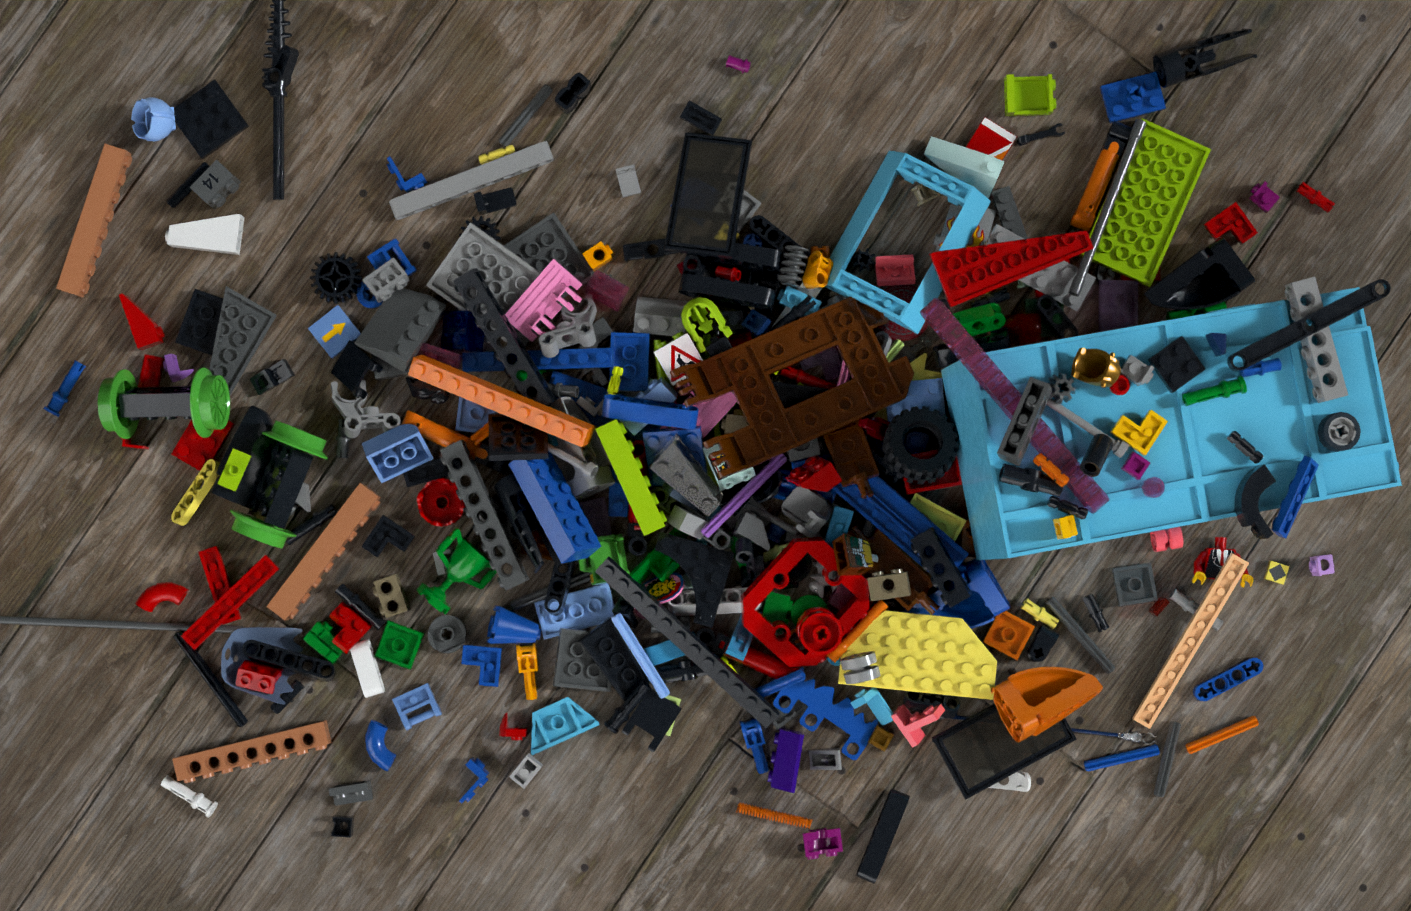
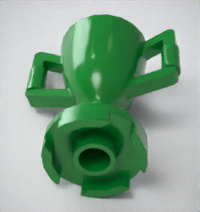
M455 528L436 549V553L447 567L446 580L439 587H428L426 584L421 583L416 591L421 596L424 594L428 603L446 615L451 607L446 602L445 591L452 583L465 582L476 588L483 589L492 580L497 571L489 570L480 582L471 579L485 568H491L489 559L473 544L462 537L459 528ZM456 538L458 544L448 561L443 552Z

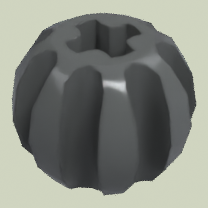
M1059 373L1058 377L1055 374L1049 377L1052 389L1049 400L1054 397V403L1061 404L1063 400L1066 403L1072 399L1070 393L1075 394L1076 388L1071 386L1074 380L1071 377L1067 380L1066 374ZM1060 384L1062 385V392H1059L1060 388L1058 387V385Z

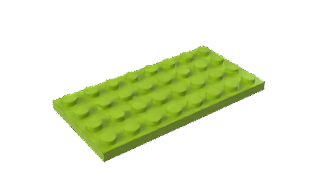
M1141 118L1140 120L1145 121L1147 124L1137 144L1092 261L1150 287L1211 149ZM1103 202V204H1102V206H1101V209H1100V211H1099V213H1098V215H1097V218H1096V220H1095V222H1094V224H1093V227H1092V229H1091V231H1090V233H1089V237H1090V238H1091V235H1092V233H1093V230H1094V227H1095V225H1096V222H1097V220H1098V217H1099V215H1100V212H1101V210H1102V207H1103V205H1104V202Z

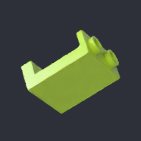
M1014 74L1006 75L1004 78L1005 116L1051 115L1053 110H1056V98H1053L1056 81L1052 79V74L1030 77H1014Z

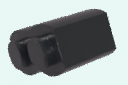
M580 72L572 76L567 87L561 89L556 95V106L565 114L572 112L576 108L578 101L589 93L591 89L590 80Z

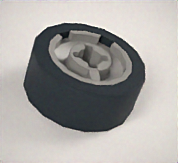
M1338 412L1329 414L1321 420L1318 426L1319 441L1330 451L1339 452L1351 449L1360 439L1361 429L1359 423L1349 413ZM1340 428L1342 430V434L1340 435L1338 431H1336V429Z

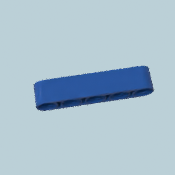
M607 394L604 395L602 416L661 426L695 429L699 409L695 406L686 408L684 404Z

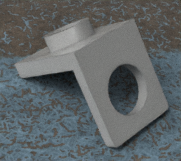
M634 164L617 168L616 174L622 197L640 194L641 190Z

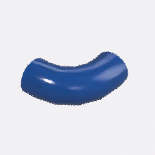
M371 720L365 735L366 750L371 760L381 769L388 772L396 758V754L389 751L384 743L388 727L375 720Z

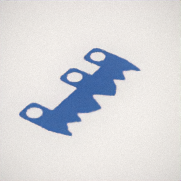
M815 679L803 680L782 689L773 701V705L783 713H789L797 700L808 706L799 722L809 731H815L825 717L848 733L850 737L841 751L852 760L859 758L878 724V719H875L872 723H865L864 713L854 716V708L849 698L833 705L834 688L822 686L814 689ZM788 696L791 703L787 708L780 707V697ZM808 714H814L817 717L815 725L808 726L805 723V717ZM850 743L858 744L859 751L857 754L851 755L847 752V746Z

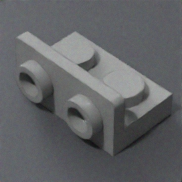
M394 257L362 279L378 303L389 299L393 292L403 289L407 282H409L408 275Z

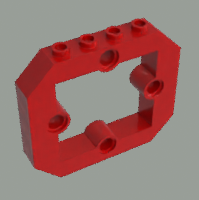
M821 537L794 538L741 595L743 626L789 667L816 666L819 662H824L828 656L827 654H813L807 649L802 651L789 639L791 631L784 621L777 620L771 623L755 608L774 588L783 589L788 585V573L807 552L824 567L822 576L829 585L838 586L842 583L854 594L848 603L835 615L842 626L843 636L855 627L854 625L858 620L864 619L869 610L868 580L863 575H838L834 549ZM831 571H837V576L834 579H829L828 577ZM776 574H783V578L779 582L773 580ZM778 628H784L785 631L782 635L778 636L775 634Z

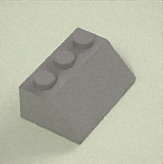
M637 296L633 333H649L650 336L672 338L673 335L680 331L684 334L687 331L682 323L681 313L689 301Z

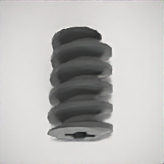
M789 245L785 247V250L789 253H784L783 255L786 260L781 262V265L785 268H780L779 270L783 275H779L777 279L784 285L800 288L795 282L802 281V278L797 275L804 273L799 267L806 266L801 260L808 258L803 252L809 250L800 246Z

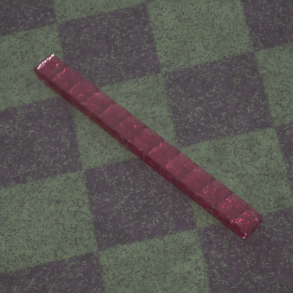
M938 298L933 299L920 311V314L1011 420L1022 395ZM1040 418L1031 438V445L1039 454L1042 453L1047 458V461L1050 460L1062 471L1061 474L1064 473L1069 477L1070 480L1066 484L1067 487L1090 513L1095 514L1109 501L1108 496L1092 477L1085 475L1080 470V463Z

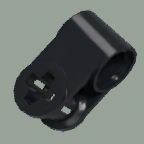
M1042 624L1028 649L1029 659L1034 662L1045 660L1051 648L1055 645L1059 633ZM1040 649L1039 653L1042 654L1041 657L1039 656L1035 658V653L1033 651Z

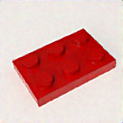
M191 420L171 455L200 471L208 460L215 459L235 424L228 420L224 429L214 430L211 436L203 438L198 435Z

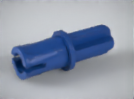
M1279 358L1266 361L1261 360L1244 370H1240L1239 373L1242 377L1257 374L1263 376L1264 373L1280 371L1282 365Z

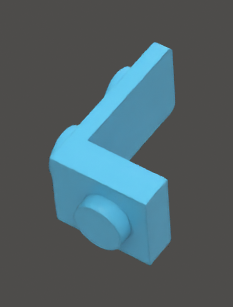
M786 286L784 290L780 289L776 299L779 300L777 305L792 309L793 306H797L804 300L807 294ZM812 297L807 305L813 300L817 304L804 315L807 316L818 311L822 302Z
M872 687L866 691L862 689L855 694L856 698L851 702L854 709L867 703L882 726L893 721L891 718L893 712L877 688Z

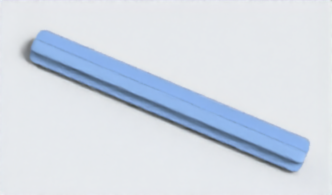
M616 614L611 618L612 622L661 699L667 697L670 694L669 689L622 614Z

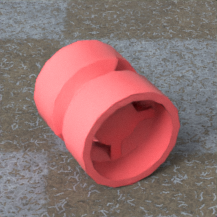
M1180 527L1150 532L1154 552L1166 551L1168 547L1171 550L1183 547V535Z

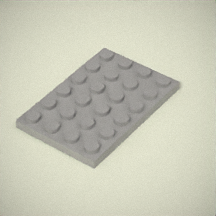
M470 222L426 286L475 319L473 313L466 309L464 305L465 300L462 295L459 296L455 291V284L453 282L455 279L469 270L477 268L506 314L541 272ZM474 287L470 290L472 297L477 295V290ZM481 304L480 310L483 314L487 312V307L485 304ZM494 320L490 322L492 330L497 328V323ZM540 320L536 325L539 327L542 321ZM512 325L523 345L526 346L529 339ZM501 337V339L507 343L506 338Z

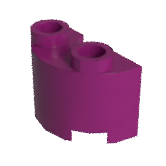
M821 828L809 830L808 833H802L805 857L808 860L818 859L819 854L826 853V857L837 856V852L843 851L840 828Z

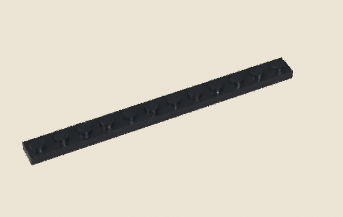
M608 556L596 569L595 572L765 728L779 716L780 712L611 557Z

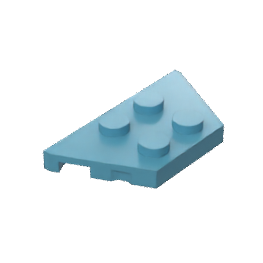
M569 697L532 713L531 755L600 725V723Z

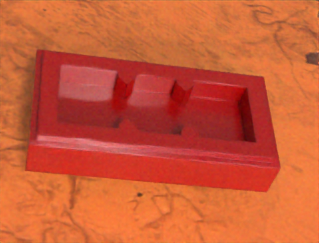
M144 355L138 387H159L165 358Z

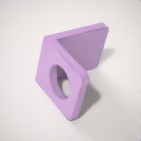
M1331 554L1310 557L1309 570L1312 576H1322L1335 572ZM1322 559L1327 560L1329 563L1328 569L1324 571L1321 569L1320 560Z

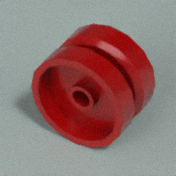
M822 607L810 608L803 612L798 619L796 626L797 636L805 649L811 653L818 655L829 654L841 643L843 636L842 626L835 615L828 609Z

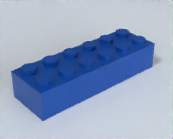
M548 452V459L513 460L509 463L515 478L562 564L588 558L601 547L597 536L574 497L552 453Z

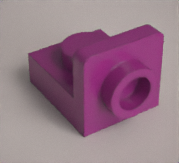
M1266 181L1261 184L1257 183L1250 192L1253 194L1249 197L1265 213L1280 198L1267 187L1268 183Z

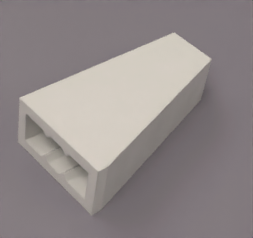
M240 214L169 225V230L165 234V240L167 245L171 247L240 255L244 217Z

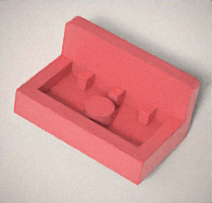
M913 254L877 256L875 258L877 286L915 284Z

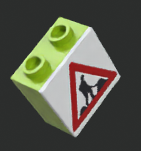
M682 331L673 335V340L666 343L664 340L657 344L654 350V354L673 386L678 381L686 379V376L681 374L676 378H672L670 371L684 365L703 361L687 332L683 334Z

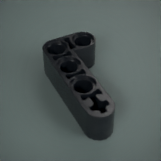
M756 215L751 218L749 224L750 231L760 236L761 240L772 249L782 252V255L786 253L783 250L785 244L800 246L763 216ZM759 221L762 222V223H761V227H762L763 229H766V227H769V228L766 230V232H765L764 235H762L763 229H761L760 227H758L757 229L754 228V226H755V223H754V222H756V223H758ZM774 232L778 235V239L771 241L768 239V234ZM808 251L803 252L808 258L811 255ZM806 264V266H800V267H799L801 270L804 271V273H805L807 264Z
M1001 327L991 331L990 336L938 344L933 347L937 367L945 368L969 355L1012 348L1008 328Z

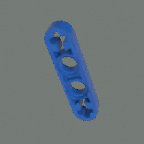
M1248 658L1197 684L1193 689V695L1199 701H1208L1260 674L1263 670V662L1258 658ZM1251 662L1258 663L1256 671L1253 669L1245 671L1242 668L1243 665L1244 668L1250 667ZM1236 669L1240 670L1242 674L1241 678L1237 681L1232 678V672ZM1218 678L1224 680L1225 684L1222 689L1215 687V681ZM1211 686L1213 691H1215L1214 693L1211 690L1205 692V697L1198 695L1200 688L1205 690Z

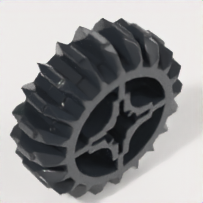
M334 252L333 258L330 253H327V260L321 256L320 260L322 263H314L318 267L317 270L311 269V272L316 274L315 276H310L311 280L316 281L311 284V287H318L314 293L320 294L319 298L322 300L326 298L328 303L333 299L334 303L338 304L339 298L342 303H345V296L351 300L352 296L350 293H358L354 289L355 286L361 287L357 280H362V277L356 276V274L361 273V269H355L358 263H351L353 258L349 256L346 259L345 253H342L340 258L337 252ZM339 263L346 265L351 275L342 274ZM333 264L331 271L328 274H323L324 270ZM336 274L342 277L340 279H337L336 282L333 279H330L332 277H336ZM322 281L331 283L333 293L327 292L324 289ZM350 281L348 287L345 290L339 292V290H341V285L345 282Z

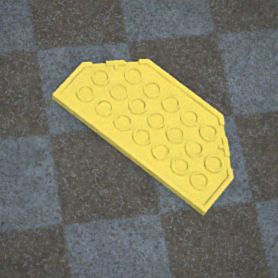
M885 610L841 656L842 659L858 653L875 651L877 662L871 665L879 666L881 676L861 683L846 684L844 673L850 670H842L840 662L838 684L993 700L994 692L992 693L991 689L995 687L997 660L962 618Z

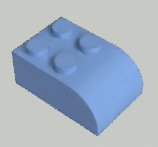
M412 424L397 426L362 443L366 458L381 483L434 459L420 431Z

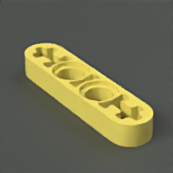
M210 459L204 464L174 509L171 516L174 523L184 526L189 522L214 485L217 476H220L217 474L220 462Z

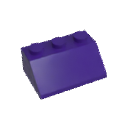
M779 728V732H775L774 744H777L776 752L772 751L770 763H774L773 771L769 770L767 782H771L770 786L772 788L795 793L804 739L803 732Z

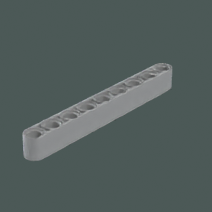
M544 141L393 198L389 201L395 220H400L548 164L554 160L548 142Z

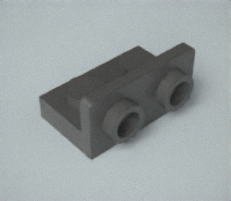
M371 780L332 786L329 788V796H333L336 806L372 800Z

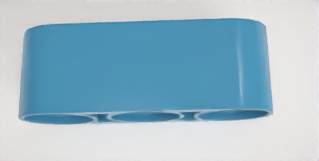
M670 640L644 648L645 653L654 666L685 655Z

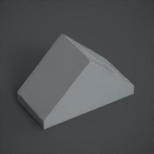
M675 505L667 523L679 531L701 540L703 536L701 529L708 521Z
M839 748L809 750L810 770H842Z

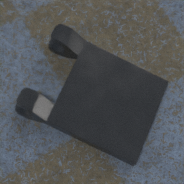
M349 340L331 373L351 390L355 397L365 399L368 393L359 387V384L368 369L381 373L383 366L374 361L355 345L353 341Z
M651 688L624 726L622 733L629 735L634 725H637L654 736V739L648 746V750L655 752L682 708L667 698L661 699L657 692Z

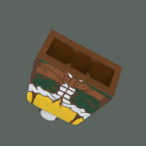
M844 533L832 541L837 571L840 576L862 575L878 563V556L871 554L870 544L865 540Z

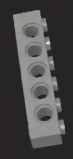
M1315 277L1285 285V297L1290 302V315L1294 321L1323 308ZM1301 296L1306 299V306L1302 305L1300 301ZM1305 321L1304 326H1305L1306 330H1308V331L1313 330V328H1314L1313 322H1312V324H1311V326H1310V325H1308L1307 322ZM1329 326L1300 340L1302 345L1301 354L1303 359L1306 360L1308 366L1307 375L1312 380V393L1317 402L1321 403L1347 396V388ZM1312 336L1317 338V345L1312 343ZM1318 355L1323 359L1322 365L1317 361ZM1324 375H1326L1329 380L1327 385L1323 382Z

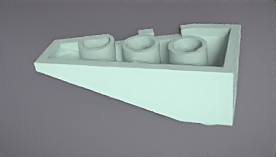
M932 136L924 152V155L940 169L975 187L987 198H989L1004 164V161L990 155Z

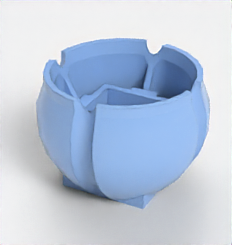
M155 97L141 99L135 103L131 120L135 121L132 128L138 138L146 141H159L167 137L171 131L176 130L174 107H170L166 102Z

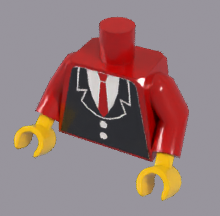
M1215 537V547L1205 548L1204 551L1200 552L1193 563L1194 577L1192 578V583L1199 579L1201 585H1203L1206 579H1215L1230 553L1241 558L1235 549H1226V537ZM1246 568L1240 578V586L1242 588L1245 587V581L1249 582L1250 587L1253 584V577L1249 575Z

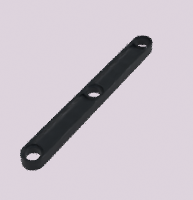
M1379 279L1231 354L1227 359L1228 367L1233 371H1240L1386 297L1390 293V284L1384 279ZM1377 283L1384 286V293L1382 295L1375 291ZM1307 319L1311 320L1314 324V328L1311 331L1306 330L1304 326ZM1235 356H1239L1243 360L1240 368L1233 364Z

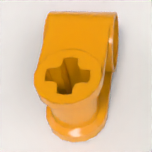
M818 250L809 256L803 275V284L807 289L825 287L833 267V261L830 258H825Z

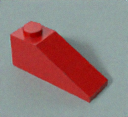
M119 294L137 349L145 350L164 343L162 338L164 337V332L161 326L158 327L127 295Z

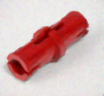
M1304 181L1296 190L1297 193L1310 200L1309 203L1312 205L1316 204L1327 213L1335 205V202L1323 196L1320 190L1316 191Z

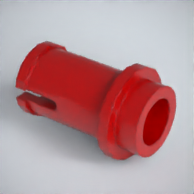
M718 266L715 276L735 282V280H740L741 271L736 267L731 269Z

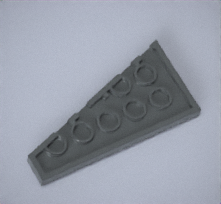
M226 286L209 370L212 375L224 377L231 395L277 315Z

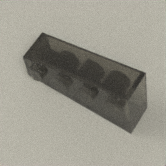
M676 433L652 459L649 469L709 517L721 504L723 494L710 476H707L701 464L695 460L689 448L682 443L680 436Z

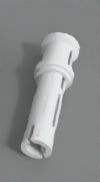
M169 775L161 783L162 787L186 800L193 809L197 808L205 813L208 818L218 806L216 801H210L204 797L203 793L192 791Z

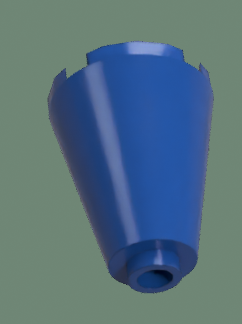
M494 606L493 610L496 611L495 616L491 615L487 637L491 638L487 640V643H535L536 640L540 639L542 629L539 628V624L501 606Z

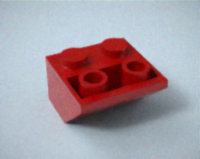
M819 456L808 458L804 465L793 469L790 475L786 477L787 481L801 488L828 492L842 482L833 464Z

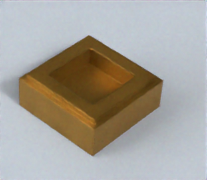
M877 725L868 743L885 752L894 734Z

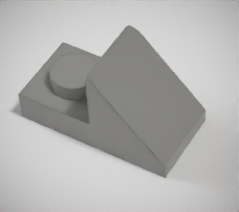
M305 482L302 484L290 516L298 509L297 504L307 512H311L309 485Z
M528 753L509 777L525 789L542 768L543 764Z

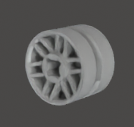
M875 651L858 653L840 659L842 670H850L844 673L846 684L861 683L881 676L879 666L871 665L877 662Z

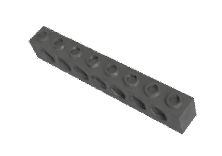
M459 440L441 449L440 459L444 466L447 465L450 471L448 476L451 482H455L458 488L456 490L457 496L466 505L464 508L468 518H472L474 525H472L474 532L477 536L480 535L482 539L481 547L485 553L488 552L490 556L489 564L493 571H497L499 576L497 580L500 587L505 588L506 591L530 580L465 441ZM457 458H460L463 462L460 469L454 465V461ZM465 475L471 479L469 486H465L462 482ZM473 493L479 496V501L476 504L471 501ZM482 510L487 513L485 521H481L479 518V513ZM489 528L494 529L496 532L493 539L487 536ZM497 546H501L504 549L502 556H498L495 553ZM505 563L512 566L510 574L505 573L503 569Z

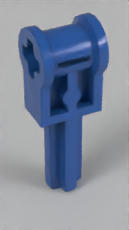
M756 719L746 722L739 721L746 747L752 750L758 773L768 772L769 768L762 747L766 743L760 722Z

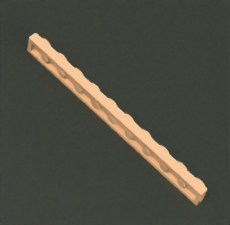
M1230 553L1133 715V720L1149 729L1152 727L1249 565V562Z

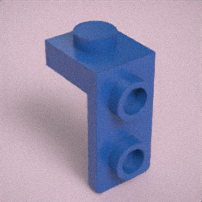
M390 156L387 157L389 163L386 165L391 174L395 173L398 180H396V183L401 191L405 189L409 193L425 187L424 184L428 183L422 173L405 182L393 159Z
M471 758L466 763V766L479 779L459 800L461 804L465 800L469 802L475 795L473 792L477 786L481 788L489 780L486 777L489 772L484 768L485 764L478 758Z

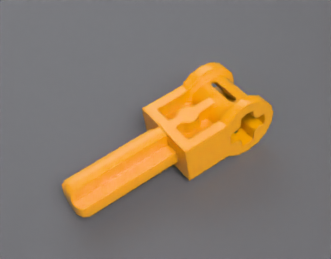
M536 643L528 646L516 645L519 673L524 675L526 699L535 700L537 699L535 671L539 670Z

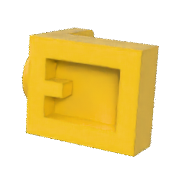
M1073 515L1053 519L1057 539L1070 538L1078 534Z

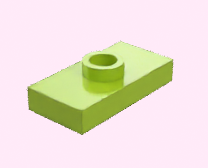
M233 448L217 484L236 492L251 459V455Z

